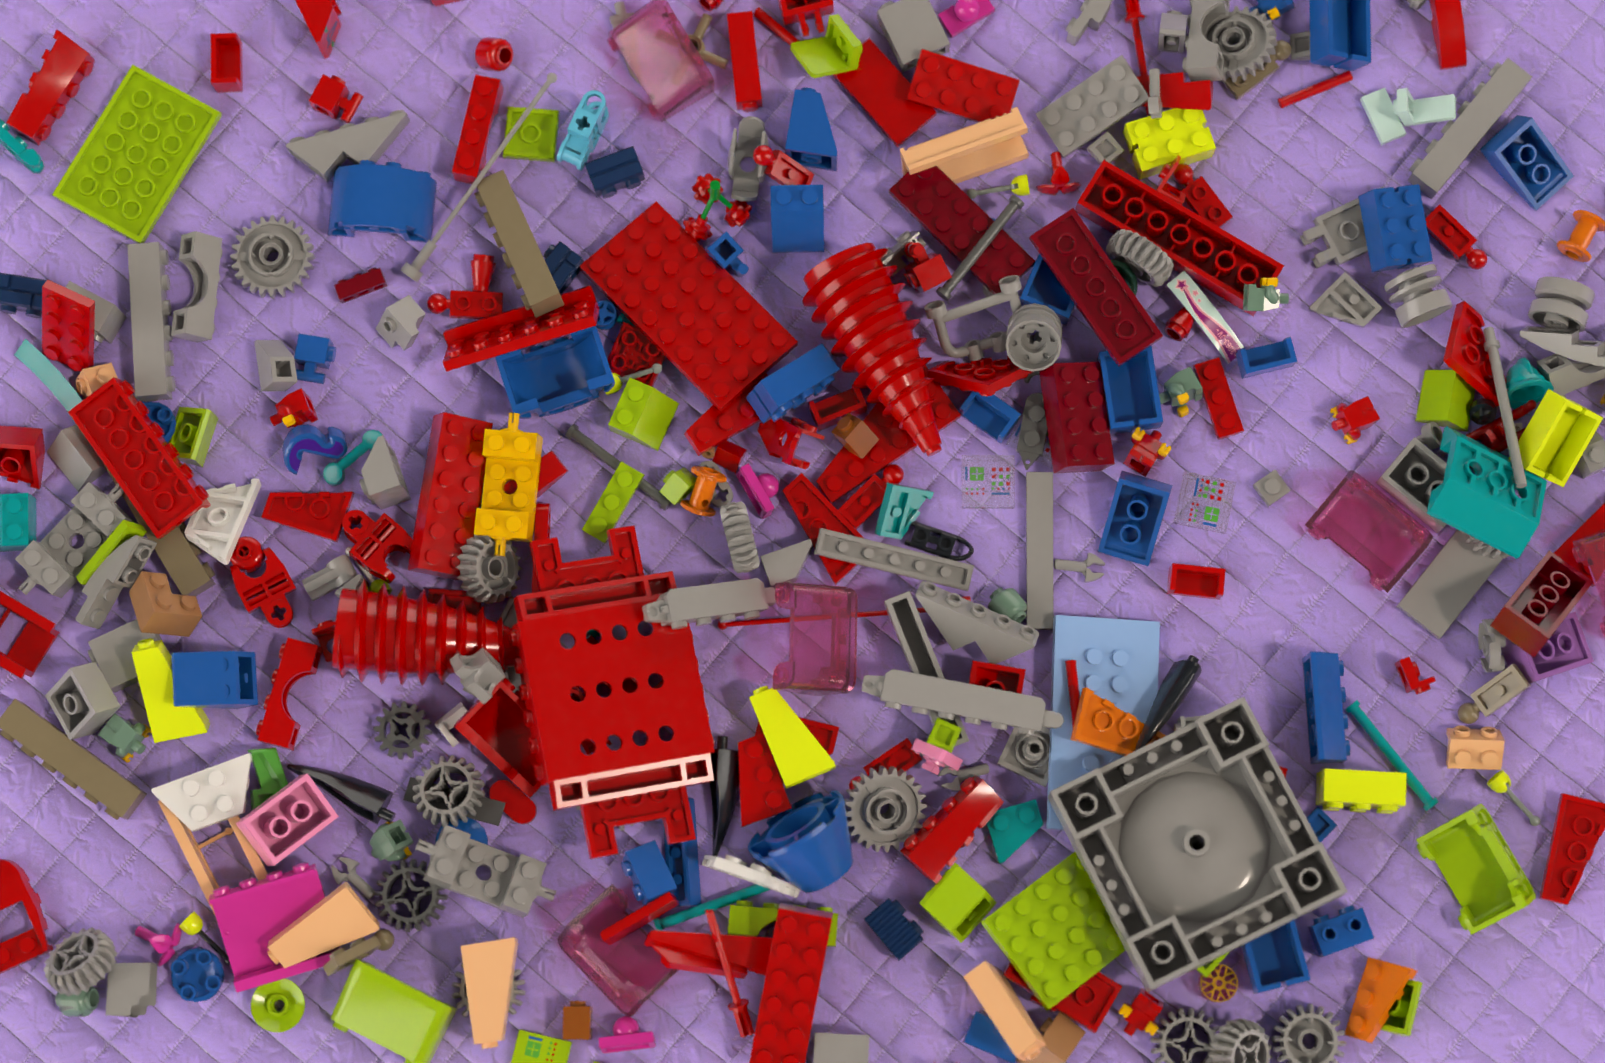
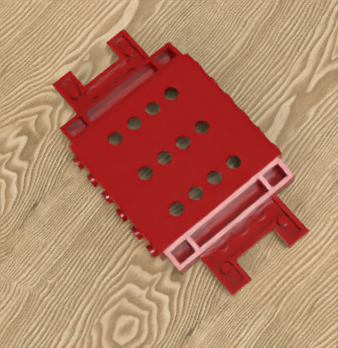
M634 525L607 530L611 556L562 563L557 537L531 541L529 544L539 592L517 595L513 599L517 623L511 628L512 632H509V642L511 648L515 647L517 658H514V669L516 674H520L522 683L519 685V695L522 701L525 700L527 711H524V721L526 727H530L532 736L529 738V748L532 754L535 753L537 764H534L535 778L540 780L541 786L549 784L553 811L580 806L590 859L618 854L614 827L663 819L668 845L695 840L696 835L686 787L705 784L714 780L710 756L715 752L714 739L710 730L709 714L705 705L704 689L700 680L699 664L695 655L690 624L687 623L688 626L685 628L672 629L671 625L662 627L661 623L648 622L652 626V633L649 636H643L638 631V624L645 621L642 606L656 602L661 594L677 587L673 571L644 575ZM620 625L625 628V639L617 640L613 637L612 629L614 626ZM589 630L599 632L601 639L598 644L593 645L587 641L586 633ZM563 634H570L574 638L575 643L572 648L566 649L561 646L560 637ZM655 673L661 676L663 682L660 688L655 689L649 685L648 678L651 674ZM625 678L635 680L637 684L635 692L627 693L624 691L622 682ZM605 682L610 686L611 693L608 697H601L597 694L596 687L598 683ZM573 687H580L584 690L585 697L581 702H576L570 697V691ZM662 726H667L672 730L673 737L670 741L660 739L658 732ZM635 731H643L646 734L647 742L645 745L638 746L633 742L632 737ZM615 735L620 738L621 747L618 750L614 751L608 748L606 741L609 736ZM583 740H590L594 743L595 751L593 754L585 755L582 753L580 745Z

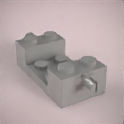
M88 482L71 500L75 506L42 541L33 540L15 558L25 568L29 576L18 587L25 595L36 584H39L51 595L62 598L78 581L76 576L122 520L134 522L116 503L124 493L119 484L107 495L98 486ZM81 534L84 537V544L81 548L75 549L72 546V539L74 536Z
M445 825L441 830L435 845L421 839L417 843L418 845L415 850L430 855V862L423 878L424 881L522 918L528 915L532 902L537 896L553 901L556 890L541 886L542 875L547 864L524 854L517 857L470 839L471 834ZM485 866L490 870L491 875L488 880H480L477 877L476 869L478 867Z

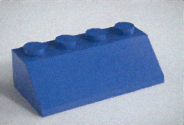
M1309 652L1302 658L1310 764L1343 763L1347 760V756H1350V742L1345 740L1344 729H1348L1347 713H1343L1342 703L1346 702L1345 687H1341L1340 676L1344 675V664L1342 660H1339L1338 653Z

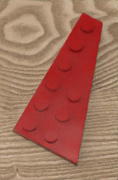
M925 365V366H924V373H925V377L928 378L927 370H929V369H928V367ZM932 381L928 385L930 399H936L932 402V408L938 432L959 419L961 414L939 383ZM876 403L863 420L879 438L878 442L863 459L852 454L843 446L817 479V485L831 504L918 446L913 442V439L905 429L899 428L900 423L893 416H883L882 413L885 406L882 403Z

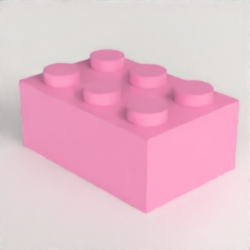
M308 773L299 775L236 822V825L268 867L279 863L339 816Z

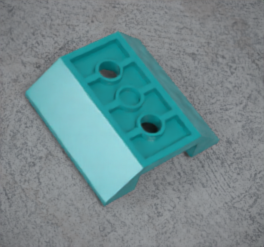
M1446 426L1440 445V450L1449 454L1444 480L1441 485L1431 491L1427 514L1516 559L1519 558L1539 526L1547 481L1524 469L1527 486L1517 488L1509 457ZM1469 466L1473 467L1476 475L1470 471ZM1514 489L1518 490V494H1519V496H1520L1521 498H1519V497L1515 494Z

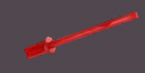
M1125 0L1127 17L1124 20L1125 23H1132L1140 76H1146L1148 73L1139 24L1140 21L1145 19V15H1142L1139 0ZM1145 106L1146 114L1150 115L1148 106Z
M706 909L707 920L733 999L728 1004V1009L734 1014L740 1036L745 1038L747 1035L755 1033L747 1009L749 1000L740 998L713 910Z

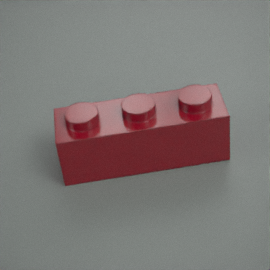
M375 267L369 269L367 273L355 274L351 279H342L334 286L341 303H345L385 288L387 283L381 269Z

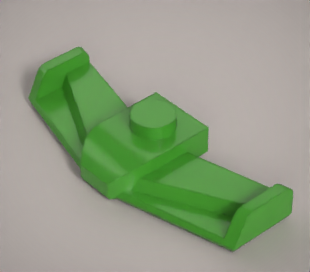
M276 748L247 750L248 753L252 754V764L261 788L250 790L251 811L288 784Z

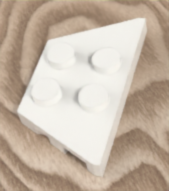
M257 478L251 479V484L236 487L235 483L219 489L212 488L206 490L209 494L207 500L211 506L208 508L202 507L190 517L184 531L186 538L224 565H228L261 488L260 480Z
M245 754L151 789L152 793L193 832L244 814L247 802L246 792L248 791L250 781L248 779L250 764L253 759L252 754Z
M727 854L725 859L704 855L702 866L794 898L798 897L799 888L771 876L772 872L762 866L751 863L750 868L746 867L747 863Z

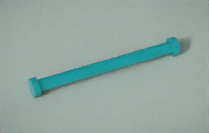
M1356 700L1348 706L1345 711L1354 716L1399 773H1407L1406 782L1423 802V808L1427 811L1439 802L1437 798H1432L1359 707L1360 702Z
M754 884L661 919L657 917L653 919L657 931H663V929L706 914V909L714 911L736 903L737 900L742 901L771 889Z

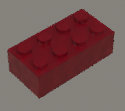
M1100 362L1054 363L1045 370H1040L1039 374L1054 474L1102 471L1114 465Z
M1549 550L1503 606L1490 626L1535 658L1583 597L1593 581Z

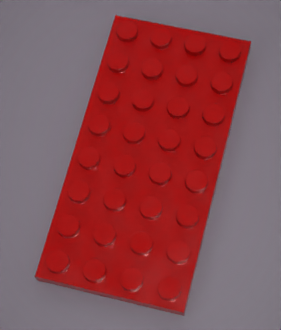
M657 201L579 266L580 271L720 412L798 346V341L725 269L708 255L705 249L689 233H686L685 229Z

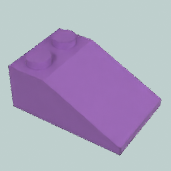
M1576 612L1569 613L1535 658L1506 637V645L1501 647L1507 666L1516 664L1529 683L1594 662Z

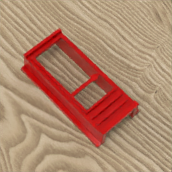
M0 591V605L7 608L0 619V628L11 611L28 621L9 653L6 655L0 651V666L21 679L25 675L32 677L60 632L54 629L57 624Z

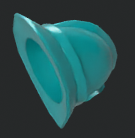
M1527 358L1518 359L1515 365L1509 368L1507 372L1506 388L1510 407L1513 409L1520 407L1529 400H1534L1538 403L1542 401L1548 389L1554 390L1552 383L1547 381L1530 364Z

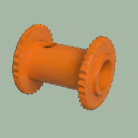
M1576 210L1572 216L1577 221V224L1569 240H1560L1557 243V248L1561 253L1573 260L1588 262L1592 256L1587 251V247L1590 245L1596 231H1605V221L1589 211Z
M693 466L691 472L697 475V479L690 500H681L680 505L687 511L697 515L714 516L716 511L709 506L717 482H726L727 478L724 474L712 468Z

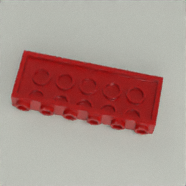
M586 286L560 294L564 305L539 317H535L532 309L526 310L525 306L445 330L443 335L448 348L443 359V365L446 372L596 326L599 306L592 287Z
M113 377L68 413L156 538L162 539L202 507L208 508L211 506L207 500L209 494L200 484L197 486L192 479L194 473L185 463L182 465L177 458L179 455L177 449L172 443L169 442L167 444L162 437L164 435L163 429L157 422L150 420L148 408L142 401L135 399L133 396L135 391L127 380L122 381Z

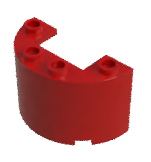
M504 678L494 687L491 699L485 704L478 699L454 724V727L520 790L531 798L541 787L540 780H536L534 774V764H537L535 753L532 754L529 748V738L532 736L530 727H526L524 721V711H527L525 700H521L518 690L513 693L516 687Z

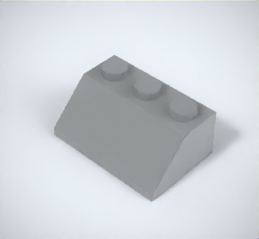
M382 435L377 438L361 470L363 479L359 480L364 495H367L372 504H377L381 510L411 500L395 451Z

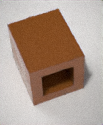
M847 413L831 431L849 452L861 459L879 440L861 419L850 413Z
M570 1001V1006H563V1040H592V1007L586 1006V1001Z

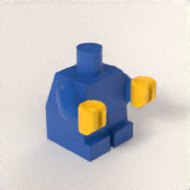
M1256 0L1258 4L1249 10L1252 12L1254 9H1258L1259 15L1265 13L1268 20H1278L1281 15L1294 9L1295 6L1292 0Z

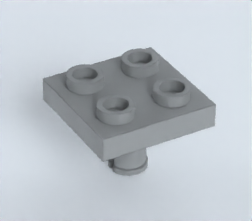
M1014 727L997 765L1046 787L1049 770L1050 729L1042 727L1041 731H1034L1032 736L1017 733L1018 728Z

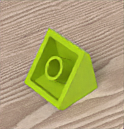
M1425 370L1415 421L1426 424L1436 422L1440 427L1448 426L1455 430L1467 432L1470 421V406L1474 400L1475 389L1454 370Z
M179 407L175 418V432L168 443H172L179 452L177 458L181 462L203 467L218 417L209 409Z
M1408 980L1403 988L1404 994L1401 999H1396L1388 1011L1389 1017L1381 1031L1403 1037L1411 1035L1423 985L1422 982Z

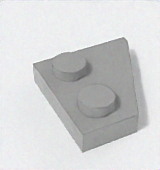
M1344 272L1309 309L1312 312L1364 328L1382 310V307Z

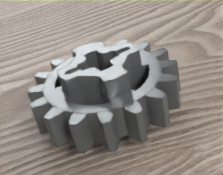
M403 701L399 708L394 702L392 703L391 711L386 708L382 709L385 714L383 718L376 717V720L380 722V726L373 727V730L379 732L380 735L376 736L374 740L376 742H383L379 749L381 751L389 749L388 756L391 758L397 753L400 760H403L404 754H407L412 759L414 758L413 751L416 750L422 754V743L425 745L430 743L425 737L432 734L431 730L426 729V726L431 724V720H423L426 712L421 710L417 713L418 706L416 704L408 708V703ZM401 713L411 714L406 719L398 718L396 715ZM389 722L391 724L390 733L386 737V726ZM396 722L404 727H407L406 731L410 739L406 736H403L402 734H399L400 730L398 729ZM420 725V734L417 739L415 737V730ZM402 742L407 743L409 747L397 748L394 745Z

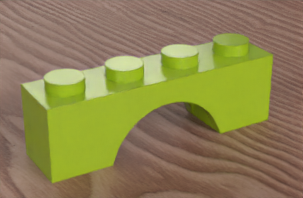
M737 900L736 905H730L728 935L758 936L764 927L776 922L779 904L763 903V907H752L751 901ZM817 907V910L833 913V908ZM833 913L828 947H836L838 913Z

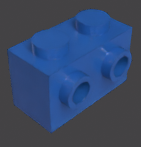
M655 840L625 852L621 866L626 877H631L634 884L632 890L637 901L641 900L643 906L666 892L675 894L677 886Z
M1354 905L1338 910L1340 915L1330 919L1329 915L1326 914L1313 919L1314 925L1309 926L1308 929L1319 957H1325L1374 939L1363 907L1355 910Z

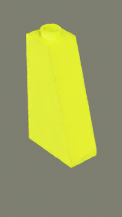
M152 638L137 642L138 645L134 646L131 653L154 743L207 733L210 721L202 708L174 707L172 657L163 641H154Z
M763 686L753 691L754 695L749 697L786 789L836 769L832 758L775 687L769 689L768 686Z

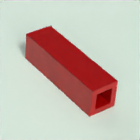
M752 11L727 13L737 110L753 112L762 107Z

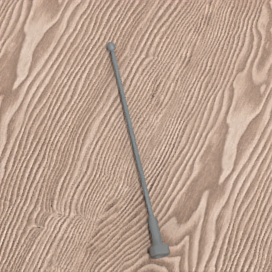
M555 73L547 75L545 84L431 241H427L412 264L408 262L404 264L401 271L416 282L422 277L423 273L420 269L437 247L436 242L551 83L556 82L557 76Z

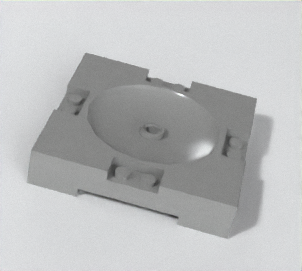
M1245 697L1239 698L1100 769L1097 768L1050 791L1048 796L1084 870L1087 871L1110 916V921L1147 993L1348 892L1322 842L1319 843L1268 746L1270 744ZM1191 838L1200 839L1203 843V849H1192L1189 840Z

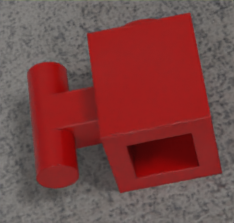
M323 74L309 99V103L313 109L333 119H336L340 110H343L344 112L340 119L349 124L364 96L354 92L350 100L347 99L350 92L345 85L346 82L335 75H332L330 78Z

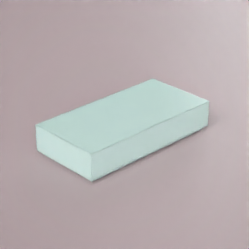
M1386 88L1361 97L1360 101L1381 145L1406 135L1399 116L1394 113L1393 103Z

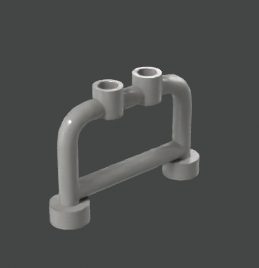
M1010 275L999 280L1001 293L948 311L945 302L942 300L933 301L925 305L926 316L934 321L938 339L944 353L953 358L968 356L970 361H976L984 357L983 350L993 348V351L996 353L1006 350L1007 331L995 332L990 337L980 341L971 340L962 347H953L945 322L1007 301L1010 302L1012 313H1014L1015 310L1022 307L1018 291L1022 288L1019 276Z

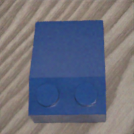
M1515 116L1480 148V151L1494 170L1536 211L1574 177L1532 117Z
M1121 471L1098 552L1149 566L1173 485Z

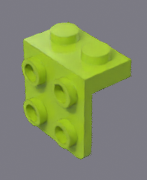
M839 14L829 16L824 37L794 42L790 47L791 52L812 78L857 70L860 54L863 49L861 41L857 39Z

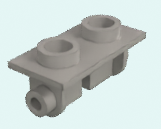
M918 231L904 232L896 239L898 242L891 249L887 247L888 252L881 259L884 266H898L891 277L906 266L901 259L903 255L909 262L913 260L912 257L904 254L905 244L917 242L922 244L923 247L926 246L922 238L916 239L920 234Z

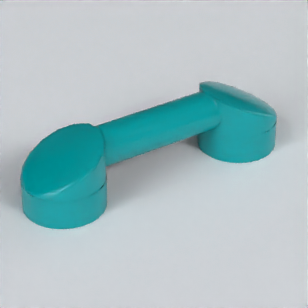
M377 430L365 432L362 442L339 462H332L325 466L323 470L324 480L331 486H338L343 483L345 479L344 470L368 450L371 451L377 438L383 434Z

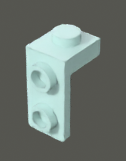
M1407 88L1397 89V99L1393 101V109L1395 115L1400 117L1404 126L1454 120L1456 118V97L1454 94L1414 100Z

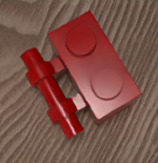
M917 242L905 244L904 254L912 257L914 262L904 266L906 273L903 276L909 288L913 287L917 291L925 292L952 278L941 254L930 253L927 255L923 245Z

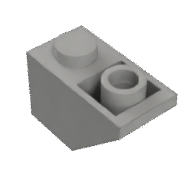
M281 340L254 341L261 391H287L298 382L294 356Z

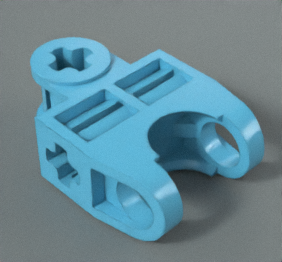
M592 90L583 96L567 128L568 134L559 148L557 161H566L573 164L580 171L585 167V163H587L590 153H593L609 118L606 99L601 92ZM597 96L602 100V102L595 101L587 106V101L590 97Z

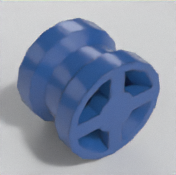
M598 301L599 316L596 327L600 330L612 329L617 322L615 306L608 301Z

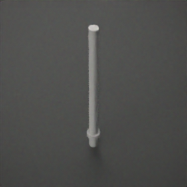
M1487 327L1483 329L1486 341L1484 343V350L1488 351L1516 487L1523 488L1527 486L1498 351L1500 342L1496 340L1494 328Z

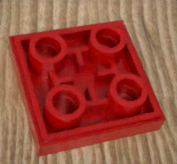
M623 322L607 360L611 372L624 377L652 368L656 363L662 366L666 357L637 327ZM653 372L635 378V380L653 387L658 374Z

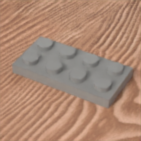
M1121 55L1036 113V116L1065 158L1148 102V97L1150 96L1124 56Z

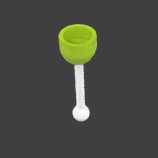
M351 546L345 550L348 557H350L349 551L352 548ZM357 564L371 582L370 592L378 593L385 582L387 592L391 594L393 589L386 581L382 579L375 580L368 571Z

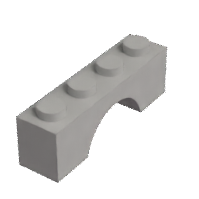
M1190 0L1192 12L1187 17L1189 36L1185 37L1187 57L1183 58V71L1188 74L1191 82L1204 80L1222 81L1224 57L1219 45L1208 41L1206 37L1210 28L1217 21L1229 16L1230 0Z
M197 231L181 235L179 261L188 268L192 275L194 292L190 302L184 308L173 311L172 337L197 343L212 340L215 330L214 315L217 307V285L220 280L219 266L222 257V238Z
M1553 354L1537 361L1540 374L1552 383L1553 391L1562 396L1605 378V367L1569 360L1558 354Z

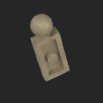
M1277 41L1278 45L1274 46L1276 54L1270 55L1271 63L1264 62L1265 70L1256 69L1255 77L1249 73L1245 81L1239 76L1234 83L1231 77H1228L1223 82L1237 100L1279 69L1275 61L1286 60L1291 54V46L1287 41Z
M1512 664L1470 694L1474 703L1462 704L1458 709V717L1465 724L1476 722L1480 711H1482L1485 717H1488L1531 685L1517 665Z
M381 929L368 940L362 937L350 945V949L345 951L343 948H340L330 954V961L323 969L330 976L354 964L356 959L362 960L370 956L377 949L381 951L389 950L394 944V935L387 929Z

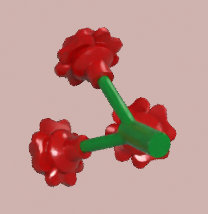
M710 173L705 174L704 177L698 176L696 184L692 186V191L695 192L694 198L701 200L706 205L702 214H699L697 219L689 217L683 221L685 232L689 233L696 241L707 240L708 237H712L711 226L706 224L708 220L707 215L713 203H716L718 200L726 206L727 214L724 216V220L729 223L730 227L744 225L751 216L752 206L747 201L734 200V202H729L721 195L723 192V187L720 186L721 180L714 178Z

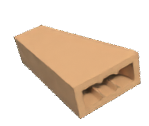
M344 882L269 940V951L267 953L275 964L281 963L284 968H287L374 933L380 929V922L350 885Z
M515 937L461 946L474 1045L481 1044L482 1049L498 1047V1041L505 1039L518 948V939Z
M983 961L967 973L964 979L1015 1056L1023 1061L1035 1058L1040 1054V1049L1046 1043L1009 981L1002 976V970L987 961Z

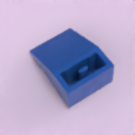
M212 651L171 653L174 707L241 709L258 705L255 652Z

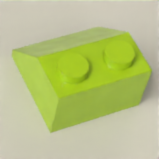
M629 377L608 423L609 429L616 434L658 451L679 403L654 387Z

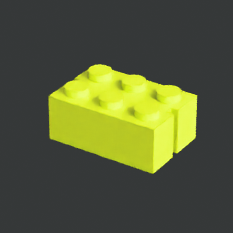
M1173 108L1163 111L1162 118L1151 119V116L1125 123L1123 136L1129 153H1133L1132 161L1139 180L1159 174L1166 163L1172 164L1177 155L1181 156L1179 164L1187 165L1213 157L1216 146L1209 126L1205 127L1207 121L1203 110Z
M1548 389L1518 441L1523 468L1564 487L1603 417Z
M1325 768L1316 773L1315 805L1323 806L1324 811H1339L1343 807H1350V812L1365 813L1371 809H1377L1378 814H1393V812H1398L1400 807L1406 806L1407 773Z

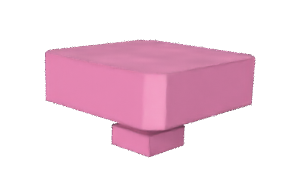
M917 738L911 750L922 755V758L926 760L921 768L936 775L940 772V766L943 768L946 766L951 770L958 771L963 761L948 751Z

